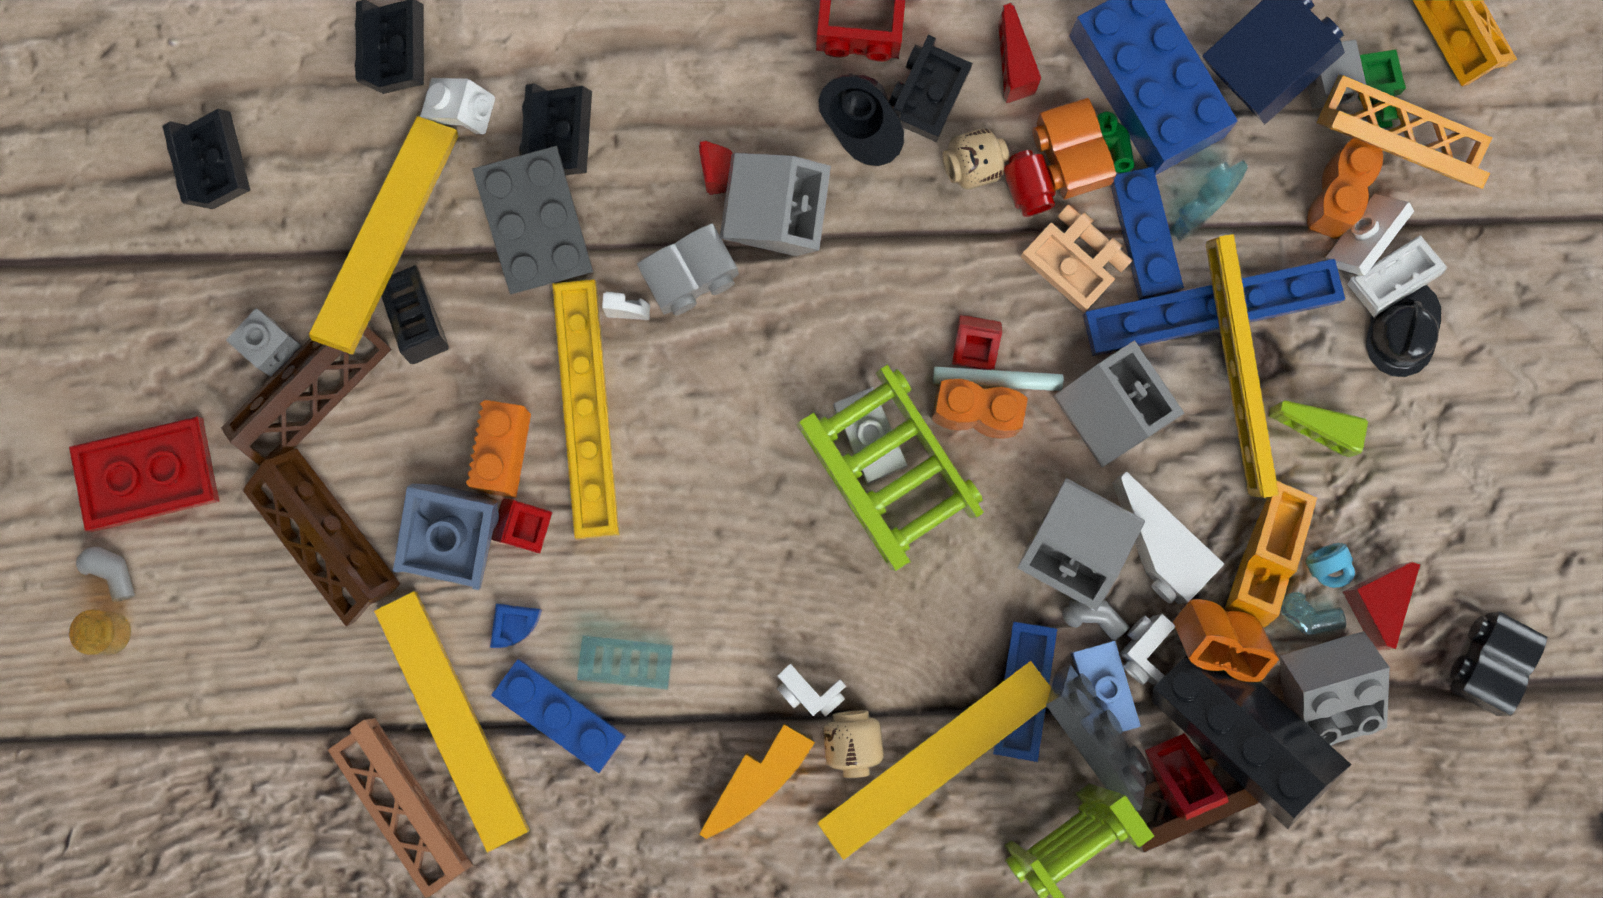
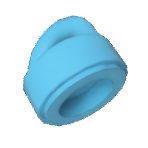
M1334 543L1314 551L1306 558L1305 562L1312 577H1316L1325 586L1331 588L1343 587L1349 584L1355 577V570L1352 565L1353 558L1346 544ZM1341 569L1344 572L1341 576L1338 577L1329 576V574L1337 572Z

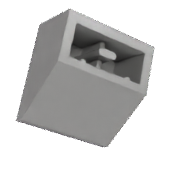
M731 154L720 239L792 256L819 251L831 166L789 155Z
M1135 340L1094 366L1053 396L1101 467L1106 466L1184 414V411Z
M1066 478L1029 541L1018 569L1097 611L1116 581L1145 520Z
M1364 631L1280 655L1281 689L1287 706L1331 746L1362 735H1371L1387 728L1390 667Z

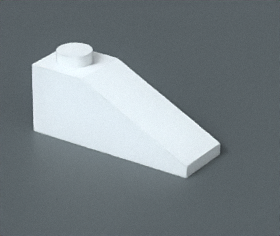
M1125 472L1117 477L1112 484L1121 508L1145 520L1135 545L1146 574L1154 581L1151 587L1168 603L1173 601L1177 604L1187 603L1218 572L1224 563L1128 472Z

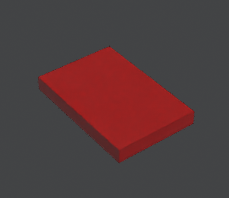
M196 416L69 447L84 530L86 532L104 530L220 502L204 421L201 417Z

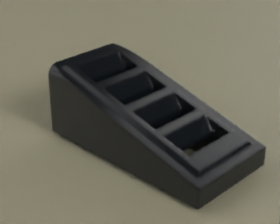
M414 265L392 274L381 297L400 353L410 364H416L447 351L449 345L419 268ZM414 286V291L394 299V293ZM417 302L420 303V305L414 308L406 310L402 313L399 312L400 309L408 307ZM425 318V322L406 329L405 326Z

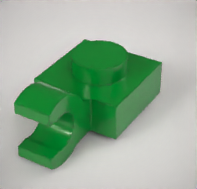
M1397 49L1360 55L1366 85L1394 97L1401 95L1406 86ZM1370 98V100H1372V105L1380 102L1378 100ZM1392 106L1374 112L1379 127L1383 129L1391 128L1393 126L1392 120L1399 119L1396 108Z

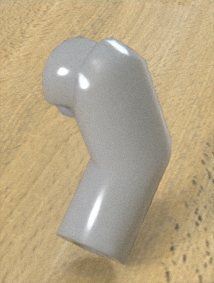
M89 547L77 557L76 567L80 573L84 575L90 573L107 580L112 602L123 601L135 596L128 568L123 557L101 547Z
M1072 599L1062 612L1063 619L1069 626L1078 628L1083 622L1097 623L1112 641L1118 639L1129 629L1127 623L1105 600H1103L1098 610L1095 611Z

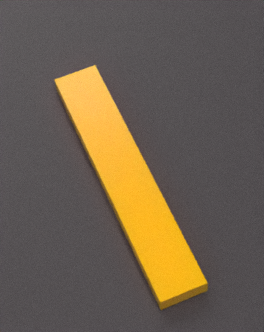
M419 116L416 117L309 332L311 340L353 355L458 139L456 129Z
M1234 234L1219 236L1206 241L1205 246L1248 495L1260 498L1277 496L1279 492Z
M595 279L552 283L574 538L578 540L620 535L597 282Z
M413 591L375 610L376 617L487 853L529 832L530 829L418 592Z
M1031 661L817 824L841 858L845 860L1044 709L1051 686Z

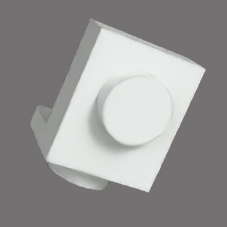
M431 78L420 117L442 125H462L475 134L483 135L487 130L495 97L469 79Z
M1163 614L1154 615L1150 619L1143 616L1138 620L1127 634L1132 640L1119 653L1127 662L1123 666L1125 671L1142 685L1147 681L1151 684H1157L1165 677L1147 660L1176 627Z
M791 664L777 675L783 683L776 689L793 708L802 703L812 716L821 711L826 717L845 699L840 693L846 687L841 679L819 696Z

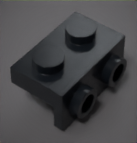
M367 0L356 1V60L354 64L356 81L382 94L424 85V4L417 0H404L378 7Z
M928 34L923 47L915 44L905 67L911 70L905 84L900 81L897 82L889 99V104L894 107L893 110L899 117L903 128L937 142L973 63L935 47L936 38Z
M535 83L526 84L525 98L522 105L523 126L519 154L524 155L557 146L566 175L587 173L592 91L584 86L547 91Z
M216 109L188 125L169 121L162 126L176 179L177 190L183 204L215 209L251 191L230 111Z

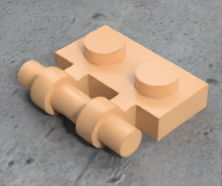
M1068 204L1058 215V218L1069 229L1063 233L1053 223H1050L1022 253L1021 258L1078 309L1085 313L1115 280L1103 267L1109 262L1122 273L1133 260L1121 250L1123 245L1115 238L1109 240L1092 225L1094 220L1085 212L1081 215ZM1079 237L1098 252L1093 259L1074 243Z

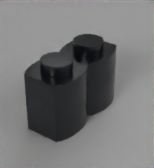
M1500 611L1486 613L1484 617H1478L1469 630L1468 638L1471 640L1468 653L1466 656L1461 655L1458 657L1451 668L1450 678L1453 681L1450 691L1496 716H1511L1526 691L1529 676L1536 668L1544 652L1548 637Z

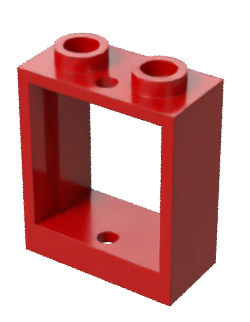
M820 0L816 51H823L826 55L835 58H843L849 54L865 55L869 60L885 62L891 58L899 59L906 0H894L891 32L829 26L831 0Z

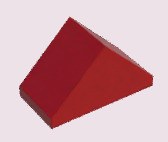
M1408 562L1394 565L1343 591L1362 630L1376 649L1390 650L1397 648L1420 564Z
M1185 733L1145 750L1146 758L1171 815L1189 820L1229 802L1228 796Z

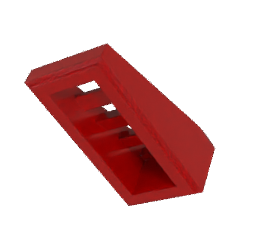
M1009 3L1003 5L998 24L1003 92L1006 103L1034 95L1042 78L1015 6Z

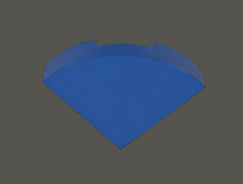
M496 604L490 648H506L523 641L537 626L542 609Z

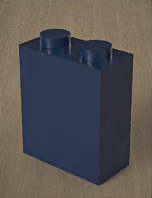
M1262 0L1202 55L1209 68L1264 125L1345 53L1340 40L1344 36L1343 32L1329 17L1326 16L1321 21L1311 11L1315 6L1312 0Z

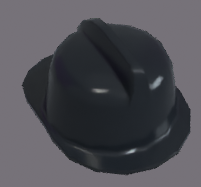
M849 73L848 75L831 79L822 88L818 99L819 112L844 149L855 160L865 165L881 166L891 163L900 154L904 145V129L899 117L888 102L886 91L877 80L866 75H853Z
M1424 285L1377 316L1373 317L1371 315L1366 349L1370 361L1379 371L1394 377H1407L1419 373L1429 364L1438 342L1441 324V305L1437 295L1428 285Z

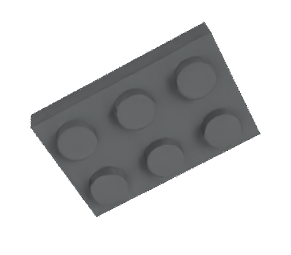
M557 146L472 168L510 295L593 272Z
M1070 664L1056 672L1046 706L1105 788L1126 795L1133 807L1138 811L1142 809L1146 788L1145 783L1148 770L1146 759L1136 746L1129 747L1121 735L1122 728L1116 716L1110 710L1104 711L1095 699L1097 696L1096 691L1090 680L1084 674L1078 675Z

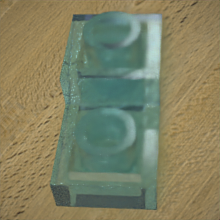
M1244 160L1232 167H1229L1228 163L1225 162L1204 176L1207 182L1197 193L1199 198L1194 199L1178 210L1180 217L1171 227L1179 242L1204 225L1236 190L1248 169V165Z

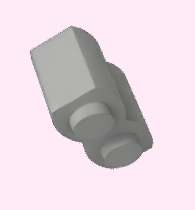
M713 223L690 233L675 244L658 250L637 263L664 315L673 312L677 316L689 311L697 304L695 299L709 291L712 295H717L728 290L735 283L733 278L739 275L738 268L722 239H720V235Z

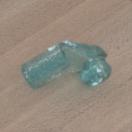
M1300 592L1289 593L1283 600L1281 607L1283 617L1303 634L1312 635L1345 629L1346 618L1341 607L1317 611L1308 601H1305L1306 595Z

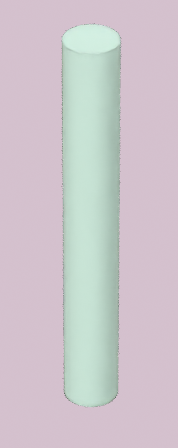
M934 367L933 384H940L941 381L948 379H964L974 382L981 387L1061 391L1064 382L1063 374Z

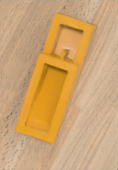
M1277 481L1279 495L1267 497L1240 562L1225 607L1227 612L1239 611L1256 617L1263 627L1268 626L1280 614L1289 578L1298 569L1317 497Z
M784 723L762 762L746 753L699 835L708 839L732 827L756 811L799 768L815 742Z

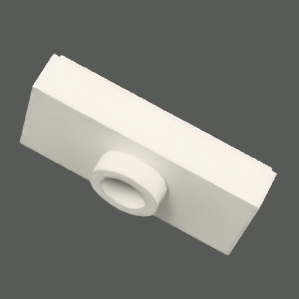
M1374 194L1368 201L1367 208L1361 219L1342 235L1325 257L1326 260L1335 259L1338 269L1365 276L1413 214L1414 210L1408 201Z
M1419 235L1376 262L1365 276L1355 275L1352 277L1347 285L1372 316L1375 317L1442 275L1447 266L1422 236Z
M871 387L833 403L835 412H840L874 388ZM879 406L844 429V433L855 454L892 429L882 406ZM898 446L861 472L866 483L869 484L902 470L908 465Z

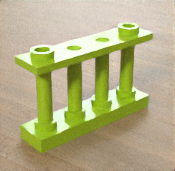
M887 364L875 373L882 383L880 386L829 419L824 416L818 420L813 412L798 422L796 426L889 569L897 571L911 562L905 553L910 549V543L962 509L965 510L969 518H977L984 512L979 505L983 501L979 490L970 479L963 481L907 395L911 391L908 381L898 369L892 372ZM892 399L906 421L851 456L847 453L842 457L833 443L838 439L837 434ZM916 435L929 458L875 493L871 490L866 493L857 478L862 476L861 471ZM940 472L954 494L900 530L897 527L890 530L881 516L886 513L885 507Z
M1089 783L1075 793L1083 803L1077 807L1079 812L1027 850L1012 840L1004 846L1011 856L1005 862L1020 883L1027 880L1039 898H1065L1056 884L1115 840L1119 843L1125 841L1140 848L1155 837L1126 795Z

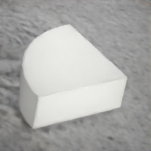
M603 293L602 309L606 317L649 320L650 304L644 299L640 298L638 301L625 300V294Z

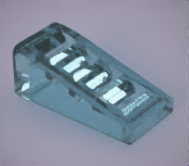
M583 635L577 680L668 690L673 646ZM596 646L604 647L601 673L593 672ZM614 648L622 649L619 675L611 674ZM632 650L641 651L637 677L629 676ZM650 652L658 653L655 679L647 678Z

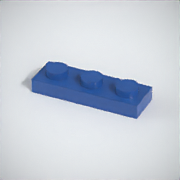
M1154 167L1116 174L1110 186L1127 254L1133 260L1130 266L1139 300L1180 292L1184 286Z
M1013 622L1005 680L1031 661L1049 684L1057 629ZM1046 707L996 744L993 754L1038 762Z
M521 659L516 660L491 695L598 773H601L626 737L624 733Z

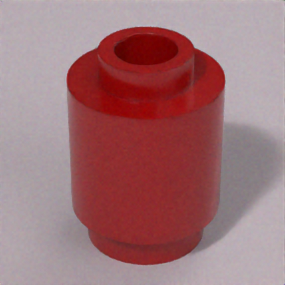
M1024 150L1010 156L1009 164L1004 167L1003 173L1015 208L1021 209L1023 217L1038 215L1055 206L1053 197L1056 195V191L1044 156L1042 154H1033L1032 150Z

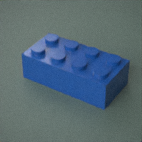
M1108 0L1077 17L1069 37L1121 124L1128 130L1130 139L1148 168L1154 167L1155 175L1224 139L1238 122L1165 0Z

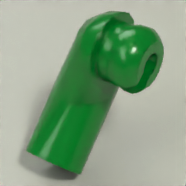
M1107 111L1099 113L1097 119L1102 137L1111 153L1115 171L1118 173L1131 171L1134 168V158L1128 130L1118 123V118L1114 113Z

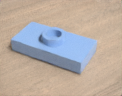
M1111 641L1072 652L1071 656L1076 673L1078 675L1084 674L1090 680L1096 691L1097 696L1095 699L1104 711L1110 710L1116 716L1121 725L1122 732L1141 727L1116 642Z

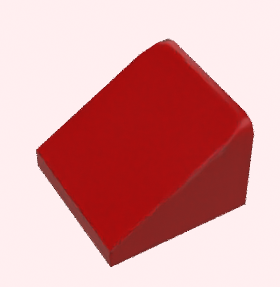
M702 141L698 146L706 192L709 195L726 193L731 154L733 153L726 147Z
M960 315L952 364L976 369L995 370L1002 336V323L995 320Z
M502 499L498 511L499 520L492 532L491 540L540 554L553 512L513 499Z

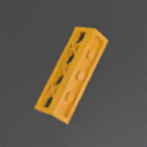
M1413 0L1461 86L1469 85L1491 70L1506 67L1517 60L1484 0Z
M1338 74L1316 122L1317 124L1382 148L1385 152L1463 184L1480 189L1484 188L1490 173L1478 167L1493 137ZM1346 88L1358 92L1363 110L1352 115L1336 110ZM1370 98H1373L1380 102L1372 105ZM1388 106L1395 107L1401 125L1390 130L1380 128L1374 112ZM1407 113L1414 115L1417 118L1409 121ZM1366 116L1368 122L1361 120V118ZM1428 121L1433 123L1438 140L1424 146L1416 142L1412 128ZM1444 128L1455 133L1446 136ZM1404 132L1405 137L1397 134ZM1463 137L1476 141L1466 163L1453 158L1449 143ZM1441 148L1442 153L1435 149Z

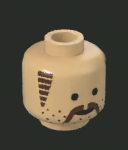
M987 128L976 129L952 137L948 144V149L943 151V164L949 180L952 183H958L963 189H974L997 182L1003 175L1004 163L1009 162V152L1004 139H997Z
M857 710L833 714V721L825 725L823 734L826 762L834 769L843 770L844 778L869 776V767L876 766L882 761L884 752L881 724L877 719L869 717L868 711Z

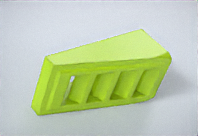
M1286 400L1274 405L1269 410V417L1342 456L1350 458L1361 454L1363 451L1368 426L1366 418Z

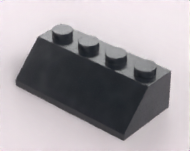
M1185 656L1153 688L1152 702L1287 829L1352 765L1261 682L1240 681L1231 677L1225 670L1211 671L1202 669L1194 665L1188 659V656Z

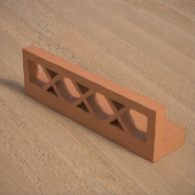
M376 718L364 719L350 729L351 734L329 748L328 752L424 897L429 898L474 865ZM358 742L370 761L369 770L353 767L343 751ZM359 774L368 776L366 785ZM375 777L383 780L395 798L394 807L378 804L372 796ZM383 811L392 813L391 822ZM400 814L407 816L419 834V843L402 841L396 832ZM408 849L417 850L415 859ZM424 851L430 852L445 874L432 884L421 870Z

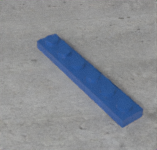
M1335 259L1242 278L1249 323L1339 304L1346 300ZM1212 285L1091 310L1083 314L1092 356L1119 351L1134 340L1138 346L1220 329Z

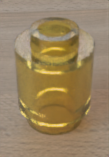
M96 609L83 611L74 618L69 629V638L73 647L87 655L117 654L127 646L131 637V627L128 620L122 614L114 611Z

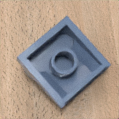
M412 483L407 486L393 572L412 573L471 586L472 589L479 590L483 581L492 532L499 520L498 502L483 494L442 485Z

